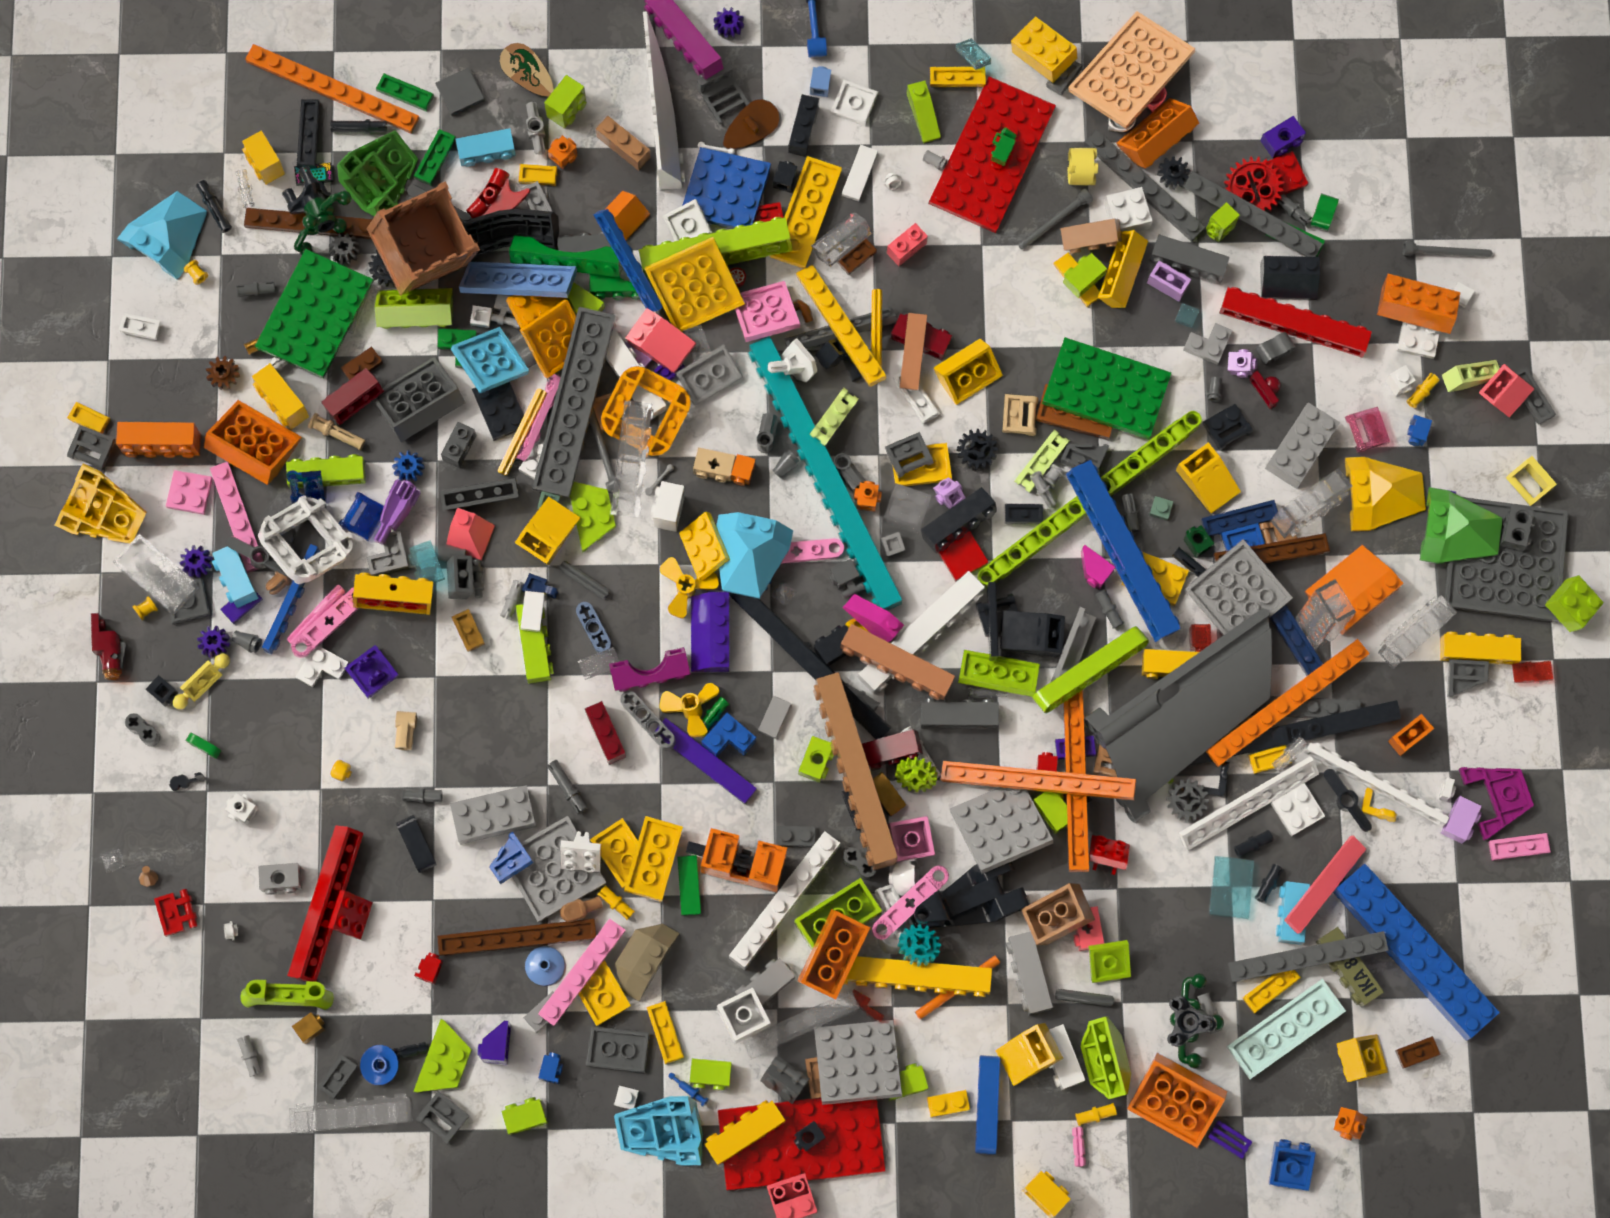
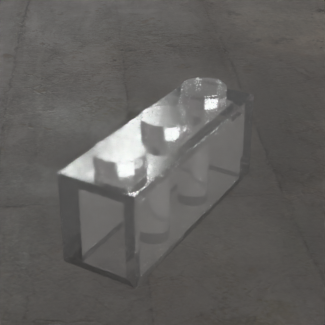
M852 212L811 246L817 258L831 267L870 236L872 231L863 217Z

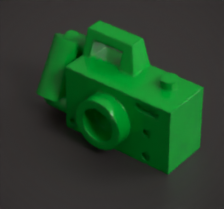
M1006 127L1002 130L1001 134L996 133L992 142L996 148L991 153V161L1005 166L1016 141V134ZM997 136L1000 137L999 142L996 141Z

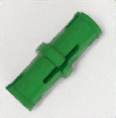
M719 697L713 707L706 711L707 714L702 719L707 730L711 728L715 721H719V716L730 705L722 697Z

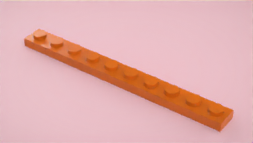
M255 44L252 45L245 58V61L251 65L380 121H387V124L412 134L419 120V115Z
M1358 639L1209 748L1206 753L1216 766L1219 767L1366 658L1370 653Z
M1082 690L1063 703L1066 773L1086 774ZM1066 794L1069 872H1089L1087 796Z
M943 761L940 778L942 782L1126 800H1134L1137 783L1136 779L950 761Z

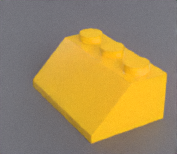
M978 339L934 367L939 382L956 405L1003 376L991 347L981 339Z

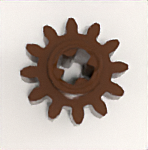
M224 356L222 361L216 357V363L209 362L212 368H206V372L210 374L206 378L208 381H212V387L218 384L219 389L222 390L224 385L230 389V383L237 384L234 378L240 377V374L236 372L240 368L238 365H234V359H230L228 362L227 357Z

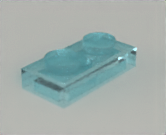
M972 38L956 44V51L975 70L991 64V57Z

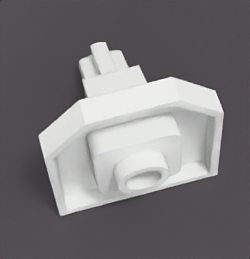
M797 338L792 341L780 356L782 361L768 363L769 372H784L785 375L793 374L797 380L808 382L817 372L815 359Z

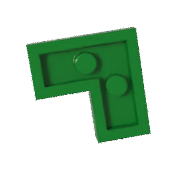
M438 329L437 347L438 349L451 350L452 345L477 336L476 330ZM455 357V367L463 368Z

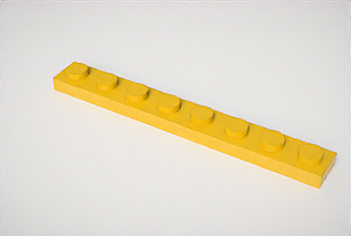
M811 265L797 272L798 280L869 387L885 380L886 374L814 266Z

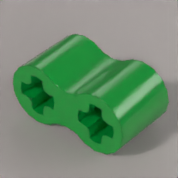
M1321 193L1310 226L1328 231L1339 199Z

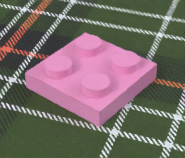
M174 470L166 507L205 514L213 478L211 476Z

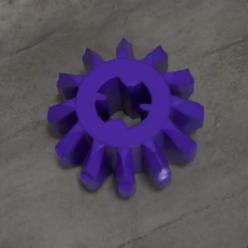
M724 7L723 13L719 11L716 13L717 17L713 19L715 23L714 30L718 31L719 36L724 34L725 39H727L728 35H731L734 39L735 33L741 34V29L744 28V17L740 16L739 10L733 12L731 7L727 11Z
M192 545L191 551L185 548L186 555L180 554L183 560L179 564L183 567L182 571L184 573L188 572L190 577L196 574L200 578V572L206 575L208 573L206 568H212L209 562L213 561V558L209 556V550H204L203 546L200 545L197 549L195 545ZM198 558L197 564H194L195 559Z
M208 626V632L205 633L203 630L200 632L203 637L197 638L198 642H200L198 648L202 650L204 656L208 654L209 658L212 659L214 654L217 656L221 651L225 654L227 653L224 647H230L231 644L227 642L230 636L225 635L226 630L224 628L219 630V627L215 626L212 630ZM211 640L217 641V643L211 644Z

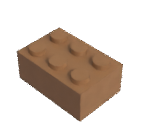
M1069 883L1021 909L1036 945H1049L1095 920L1080 884Z

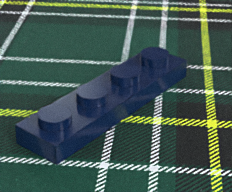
M1270 500L1201 519V523L1209 537L1220 535L1222 532L1248 525L1279 519L1280 516L1275 500Z
M1287 605L1280 608L1270 617L1306 676L1323 665Z

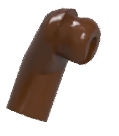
M800 299L792 302L795 311H801L805 323L814 321L810 307Z

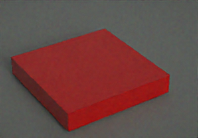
M970 531L960 540L951 543L946 550L938 552L955 582L968 571L972 573L989 563Z

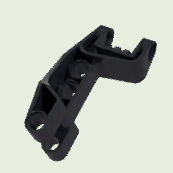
M1012 861L983 874L976 864L943 892L937 890L917 906L912 922L916 928L919 925L917 922L925 923L921 925L923 929L926 926H929V928L991 923L1021 911L1022 908L1030 905V902L1023 887L1006 894L1001 887L998 878L1008 871L1015 870ZM923 914L926 916V919H920L918 915Z

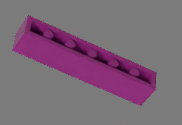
M644 0V10L648 16H653L655 24L658 28H663V32L668 40H673L677 51H682L688 64L692 63L693 69L698 76L702 75L707 80L724 69L721 57L673 0Z

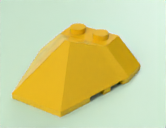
M1366 457L1345 458L1346 477H1350L1352 511L1350 512L1351 532L1371 531L1382 525L1390 524L1398 519L1426 510L1423 475L1421 472Z
M83 463L55 526L76 535L82 533L94 538L99 536L112 541L132 544L147 512L101 471Z

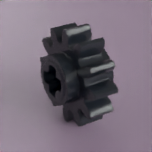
M1172 156L1171 161L1165 158L1164 164H1159L1158 168L1160 170H1158L1157 176H1162L1159 182L1163 183L1165 181L1166 188L1171 184L1175 190L1177 184L1183 187L1184 182H1187L1191 170L1186 169L1188 162L1181 163L1182 157L1178 161L1175 160V156Z

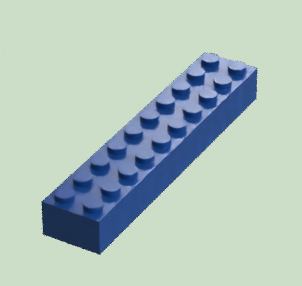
M1363 864L1333 891L1334 895L1370 934L1384 931L1389 950L1386 951L1388 955L1466 1041L1476 1035L1500 1013L1366 864Z

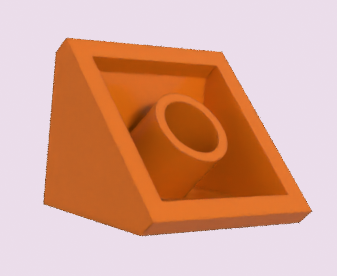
M622 191L606 208L613 214L614 221L618 228L622 230L625 240L650 216L649 211L637 196Z

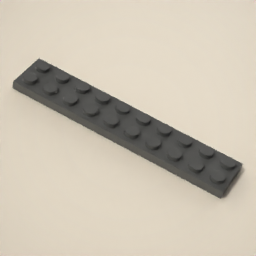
M582 307L578 308L532 487L533 490L544 491L567 498L571 496L616 320V315Z

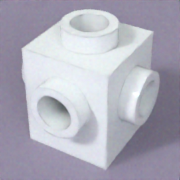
M236 793L234 797L231 796L226 802L227 807L225 810L229 813L228 817L237 823L240 820L248 825L258 811V807L251 803L253 799L244 793L240 796Z

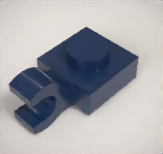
M529 573L522 589L524 593L525 591L540 592L554 599L558 595L556 588L547 585V579Z

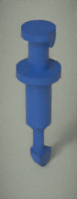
M669 1073L668 1077L676 1081L679 1087L689 1094L692 1099H697L702 1107L707 1104L709 1099L699 1094L700 1089L697 1088L695 1090L685 1081H680L676 1078L674 1073Z

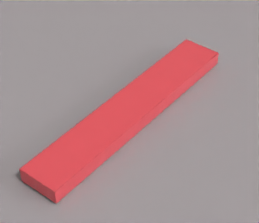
M1354 835L1347 839L1284 919L1297 934L1304 930L1365 852L1366 848Z

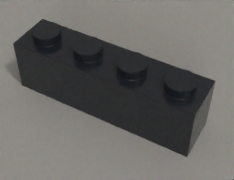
M982 487L922 528L923 540L936 554L946 550L951 543L963 538L968 531L976 529L981 522L993 517L997 512L996 502Z

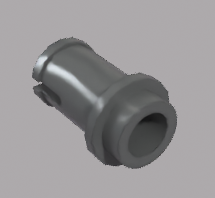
M1210 378V389L1207 393L1209 401L1219 402L1222 398V394H1220L1222 378Z

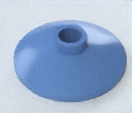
M548 946L534 949L528 955L525 962L527 976L532 982L541 986L556 983L562 977L565 968L562 955L556 949ZM547 962L548 967L545 969L541 968V963Z

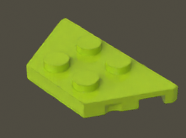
M574 482L570 499L574 514L581 517L576 526L582 552H585L593 543L598 542L606 533L616 528L608 490Z
M440 1019L415 1085L414 1092L416 1093L458 1088L472 1050L443 1019Z

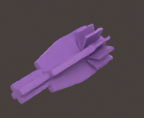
M399 479L394 481L381 514V527L374 538L376 543L384 545L391 530L395 531L408 516L412 506L417 502L421 493L412 482Z

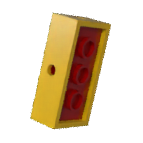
M369 573L355 574L353 608L430 615L433 581H429L426 578L411 580L406 576L391 578V576L385 574L379 576H371Z

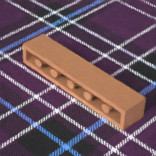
M853 624L850 625L841 642L840 648L843 649V653L859 657L860 661L864 664L877 666V670L887 674L889 672L895 675L894 678L904 683L907 681L911 683L912 687L918 691L925 690L929 693L930 697L936 700L945 699L955 679V676Z

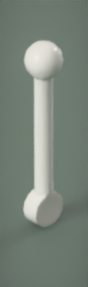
M704 142L698 143V149L702 147L733 155L736 153L733 148L724 149L705 145Z

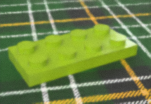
M964 650L958 683L1033 697L1036 693L1040 664L998 656L996 661H989V654Z

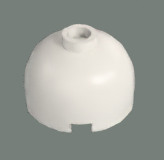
M917 859L899 861L894 866L893 873H889V884H893L895 892L900 896L906 894L919 881V869H915L914 865L918 864Z

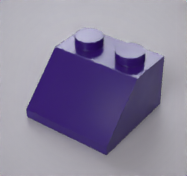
M504 1020L482 1039V1044H478L477 1055L484 1063L508 1064L512 1026L509 1021Z

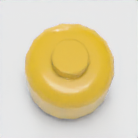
M337 760L331 769L330 775L332 778L343 782L346 778H350L352 771H350L351 766L349 763Z

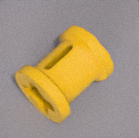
M197 260L189 262L184 267L185 273H189L195 285L201 284L208 278V273L200 268Z
M149 596L139 605L132 606L142 621L151 612L158 611Z

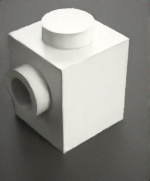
M1406 365L1391 373L1386 379V383L1395 396L1411 391L1416 381Z

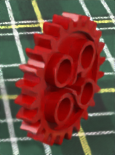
M1250 157L1249 162H1246L1243 158L1242 165L1236 162L1237 168H1230L1232 174H1226L1229 180L1224 181V185L1228 186L1225 189L1243 199L1247 195L1253 196V200L1250 203L1264 211L1268 209L1271 212V205L1278 206L1275 200H1282L1278 193H1284V189L1279 188L1284 186V182L1279 181L1283 176L1282 174L1276 175L1279 172V168L1273 169V162L1267 165V159L1261 162L1260 157L1256 161H1253V158ZM1259 171L1264 173L1261 179L1254 177ZM1248 172L1252 175L1261 199L1260 202L1257 201L1247 175ZM1240 178L1247 180L1246 184L1242 186L1238 185L1237 181ZM1265 188L1271 190L1267 196L1261 194V191Z

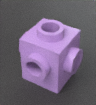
M1241 349L1239 352H1229L1228 371L1231 375L1247 378L1248 375L1254 373V369H1257V358L1249 350Z
M949 477L940 481L933 488L937 494L935 496L937 502L940 505L944 504L949 509L965 499L960 483L958 481L954 482Z

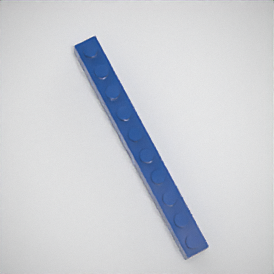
M1089 460L1072 468L1066 473V476L1154 641L1157 642L1174 634L1181 629L1179 620L1172 613L1169 601L1164 598L1161 586L1155 581L1150 566L1146 564L1143 558L1142 551L1134 542L1133 534L1127 529L1125 519L1119 514L1116 502L1110 497L1107 485L1101 480L1097 467Z

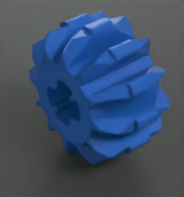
M409 450L405 456L400 452L401 458L395 457L394 461L396 464L392 465V468L395 470L394 475L399 476L401 481L405 478L407 481H411V478H413L417 482L416 475L423 476L421 470L425 469L424 464H421L423 458H418V453L416 452L411 455ZM407 464H411L410 469L407 470L405 467H407Z

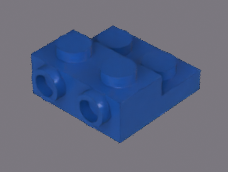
M1280 1139L1279 1142L1274 1141L1269 1185L1309 1191L1316 1154L1315 1149L1311 1147V1144L1305 1142L1293 1145L1291 1141L1286 1139Z

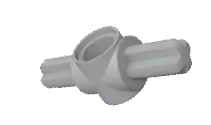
M529 102L526 104L528 136L533 142L534 153L541 155L545 153L543 119L539 116L537 103ZM534 126H539V127H540V128H539L538 130H536V131H534V130L531 129V128L534 127Z

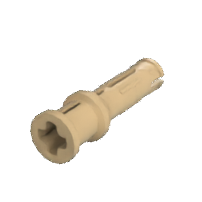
M314 413L309 422L308 428H314L322 432L324 436L330 435L358 450H362L365 444V439L334 425L332 420L328 421L320 417L318 413Z

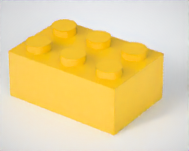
M1036 16L1011 40L1012 53L1052 83L1078 59L1077 47Z
M271 363L252 376L254 380L252 385L256 389L255 391L265 400L269 409L273 413L275 412L278 420L284 427L288 426L292 430L309 418L305 406Z

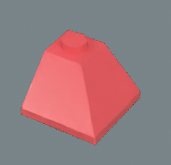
M457 508L450 525L446 544L466 549V556H472V558L482 561L495 525L474 513Z

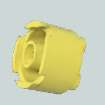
M1069 148V167L1067 170L1069 185L1096 184L1095 174L1098 173V163L1094 161L1097 157L1096 148Z

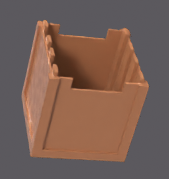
M446 181L440 183L436 188L394 207L378 211L367 227V231L400 296L467 266L480 250L478 244L474 243L471 235L467 234L451 202L452 197L448 191L449 187Z

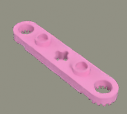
M553 374L548 379L549 382L547 381L545 387L547 395L516 457L522 461L528 458L534 443L541 436L540 429L548 410L554 405V396L559 386L560 376Z
M836 538L791 542L790 550L785 555L781 564L836 559L843 554L844 545L841 540ZM832 544H837V545H839V547H840L839 552H837V553H832V552H830V550H829L830 545H832ZM794 548H798L799 551H802L801 553H799V556L797 557L794 553H791L794 551Z
M354 587L292 642V653L296 657L304 658L308 656L359 609L353 608L352 595ZM326 618H328V619H332V618H333V619H334V620H333V624H334V625H330V624L325 625V624H326V620H325V619H326ZM304 643L307 649L304 652H299L296 650V645Z
M940 865L933 867L873 924L872 933L874 937L880 940L886 939L914 913L917 906L948 881V870ZM941 870L945 876L942 881L934 879L933 874L935 871ZM906 898H908V899L914 898V899H915V902H914L915 907H912V906L907 907V906H906V903H907ZM879 924L886 925L888 929L886 934L881 935L877 932Z

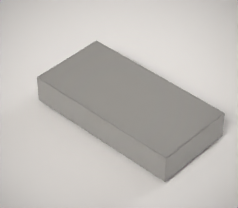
M773 696L758 732L776 739L791 703Z

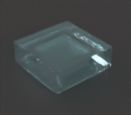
M1182 303L1175 322L1192 328L1199 309Z

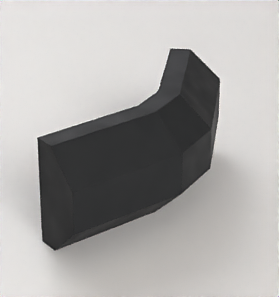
M499 210L462 222L467 234L471 235L474 243H477L480 248L475 256L503 247H510L514 236L532 237L546 247L555 248L558 243L560 230L558 216L553 211Z

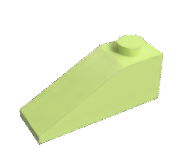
M1496 360L1464 364L1453 367L1442 374L1448 392L1459 391L1489 382L1500 368Z

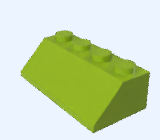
M452 288L415 289L401 296L398 290H377L374 306L376 327L388 329L391 327L409 328L411 326L428 327L432 325L446 327L452 325L453 290Z

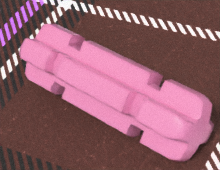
M1074 1127L1072 1129V1135L1074 1136L1073 1149L1074 1155H1076L1074 1163L1076 1167H1083L1086 1165L1084 1138H1082L1084 1132L1082 1127Z

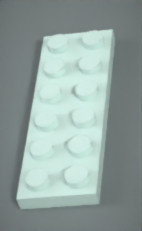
M1321 979L1226 1047L1248 1078L1251 1079L1346 1012V1010L1325 981Z

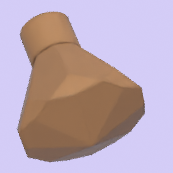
M148 866L143 867L142 873L139 876L140 884L146 887L155 885L158 880L157 873L154 870H150Z

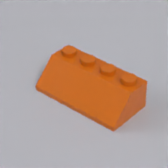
M1169 98L1116 144L1131 161L1146 169L1160 156L1164 155L1174 144L1180 142L1187 133L1193 131L1199 124V121L1190 105Z

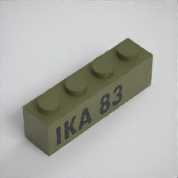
M1336 927L1317 940L1316 944L1343 940L1346 937L1339 927ZM1360 957L1328 963L1330 969L1333 972H1337L1340 976L1339 981L1345 989H1349L1352 994L1350 995L1351 999L1356 1005L1363 1007L1384 993Z

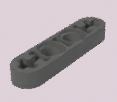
M633 691L624 692L621 695L620 701L627 712L663 750L673 749L676 745V739L671 731ZM626 698H633L632 700L636 705L635 708L629 702L627 703ZM641 709L647 711V715L644 718L637 717V712ZM658 723L660 727L658 731L651 732L649 730L650 725ZM662 733L670 740V744L664 743L660 736Z

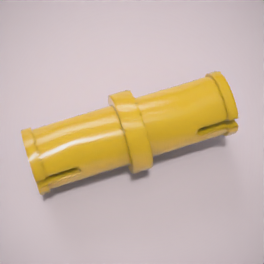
M1430 373L1424 382L1416 387V391L1411 397L1407 399V404L1416 409L1419 403L1430 395V391L1440 379L1435 374Z
M606 885L597 894L610 905L612 910L615 909L626 920L635 912L622 900L621 896L618 897Z
M1114 1103L1099 1108H1096V1106L1092 1107V1110L1076 1113L1075 1116L1078 1126L1093 1121L1097 1123L1100 1122V1119L1116 1116L1117 1112Z

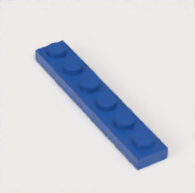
M608 209L593 214L645 308L653 312L660 310L663 306L658 295L654 292L650 280L642 271L641 264L633 255V250L627 244L622 230L618 228L614 221L613 214Z
M310 544L304 556L305 560L319 553L318 547ZM293 580L262 646L265 652L272 654L274 650L278 649L280 645L279 638L288 628L289 623L287 621L290 615L293 616L296 611L297 605L295 604L298 598L300 599L303 596L305 583L297 584Z

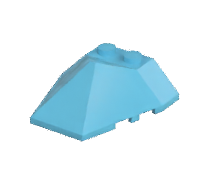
M176 191L129 223L117 239L132 250L135 248L158 263L163 271L178 280L184 272V267L190 262V257L193 249H195L196 240L201 232L207 211Z
M739 512L721 514L718 516L716 527L730 558L729 561L719 568L722 591L760 599L785 555L790 550L793 530L773 519Z
M669 1096L614 1115L621 1150L646 1156V1154L657 1156L659 1160L663 1161L664 1158L673 1160L678 1165L702 1164L703 1132L697 1101L691 1097Z

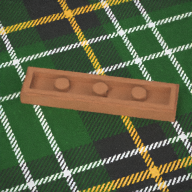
M908 313L899 387L901 389L919 390L927 315Z

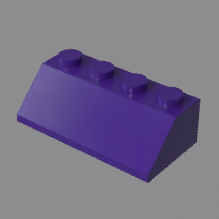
M708 592L691 597V672H729V592Z

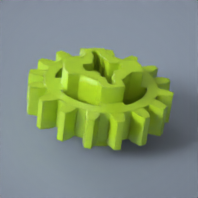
M908 757L907 761L901 760V763L897 764L895 778H897V783H902V788L907 786L908 791L914 789L918 793L919 789H921L923 792H926V788L931 790L932 786L936 785L938 776L936 766L931 767L932 762L926 763L924 758L918 760L915 757L914 760H911Z

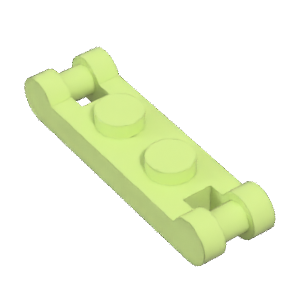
M843 388L809 435L813 438H818L821 441L820 443L825 446L859 398L855 395H850L848 390ZM845 399L849 403L846 405L841 400Z
M1054 430L1014 482L1018 485H1023L1026 488L1025 490L1030 493L1035 485L1032 480L1029 481L1025 478L1027 474L1031 476L1033 473L1041 471L1042 475H1044L1069 444L1070 440L1066 437H1061L1059 432ZM1053 441L1057 442V443L1059 444V446H1058V447L1054 446V445L1052 444V442H1053Z

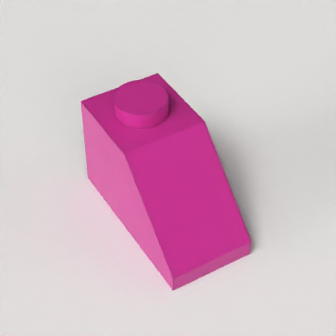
M1084 545L1081 550L1084 577L1090 586L1101 589L1114 572L1115 566Z

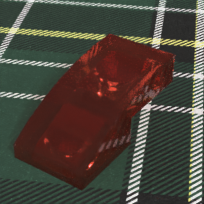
M1530 661L1512 664L1514 683L1553 681L1551 661L1534 663Z
M853 989L851 995L859 1008L873 1021L881 1023L884 1015L868 1006L871 998Z

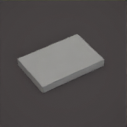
M725 345L718 347L675 373L683 388L688 392L694 406L743 377Z

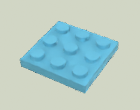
M500 327L452 345L451 348L479 393L525 376L529 372V369Z

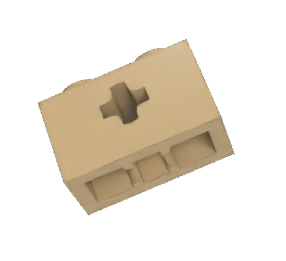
M698 447L693 472L702 479L710 477L722 483L726 481L731 482L735 455ZM713 464H717L715 469H711V466H713Z

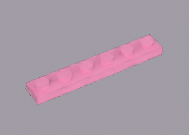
M225 462L211 467L210 471L234 537L253 547L258 546L229 463ZM256 553L253 556V560L256 562L264 561L261 553ZM240 554L247 573L257 570L251 565L250 558Z
M609 919L538 1015L555 1026L626 930Z

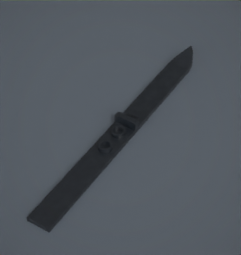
M729 592V596L815 680L835 673L810 649L812 645L809 642H803L760 599ZM841 679L853 718L875 739L883 738L891 727Z
M1390 701L1270 728L1234 756L1401 719L1398 701ZM1205 751L1189 765L1213 760Z

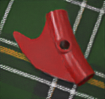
M495 168L482 192L466 211L472 218H476L499 210L515 209L527 197L530 189L526 188L519 192L511 191L509 186L510 174L505 170Z

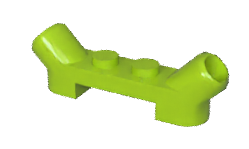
M252 980L246 985V988L242 990L240 995L242 1004L248 1008L255 1005L314 1006L327 1010L333 1005L334 1001L333 992L326 990L320 982L306 981V985L272 984L267 983V980Z

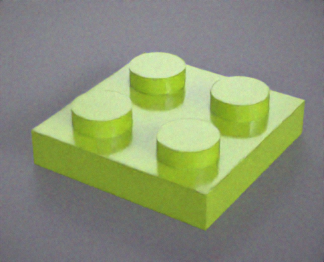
M1127 940L1088 946L1092 983L1131 977L1129 943Z

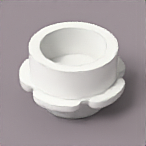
M889 173L884 179V185L890 190L898 188L901 185V176L896 173Z
M232 921L224 924L226 940L232 939L233 941L235 939L234 936H238L237 924L233 925Z

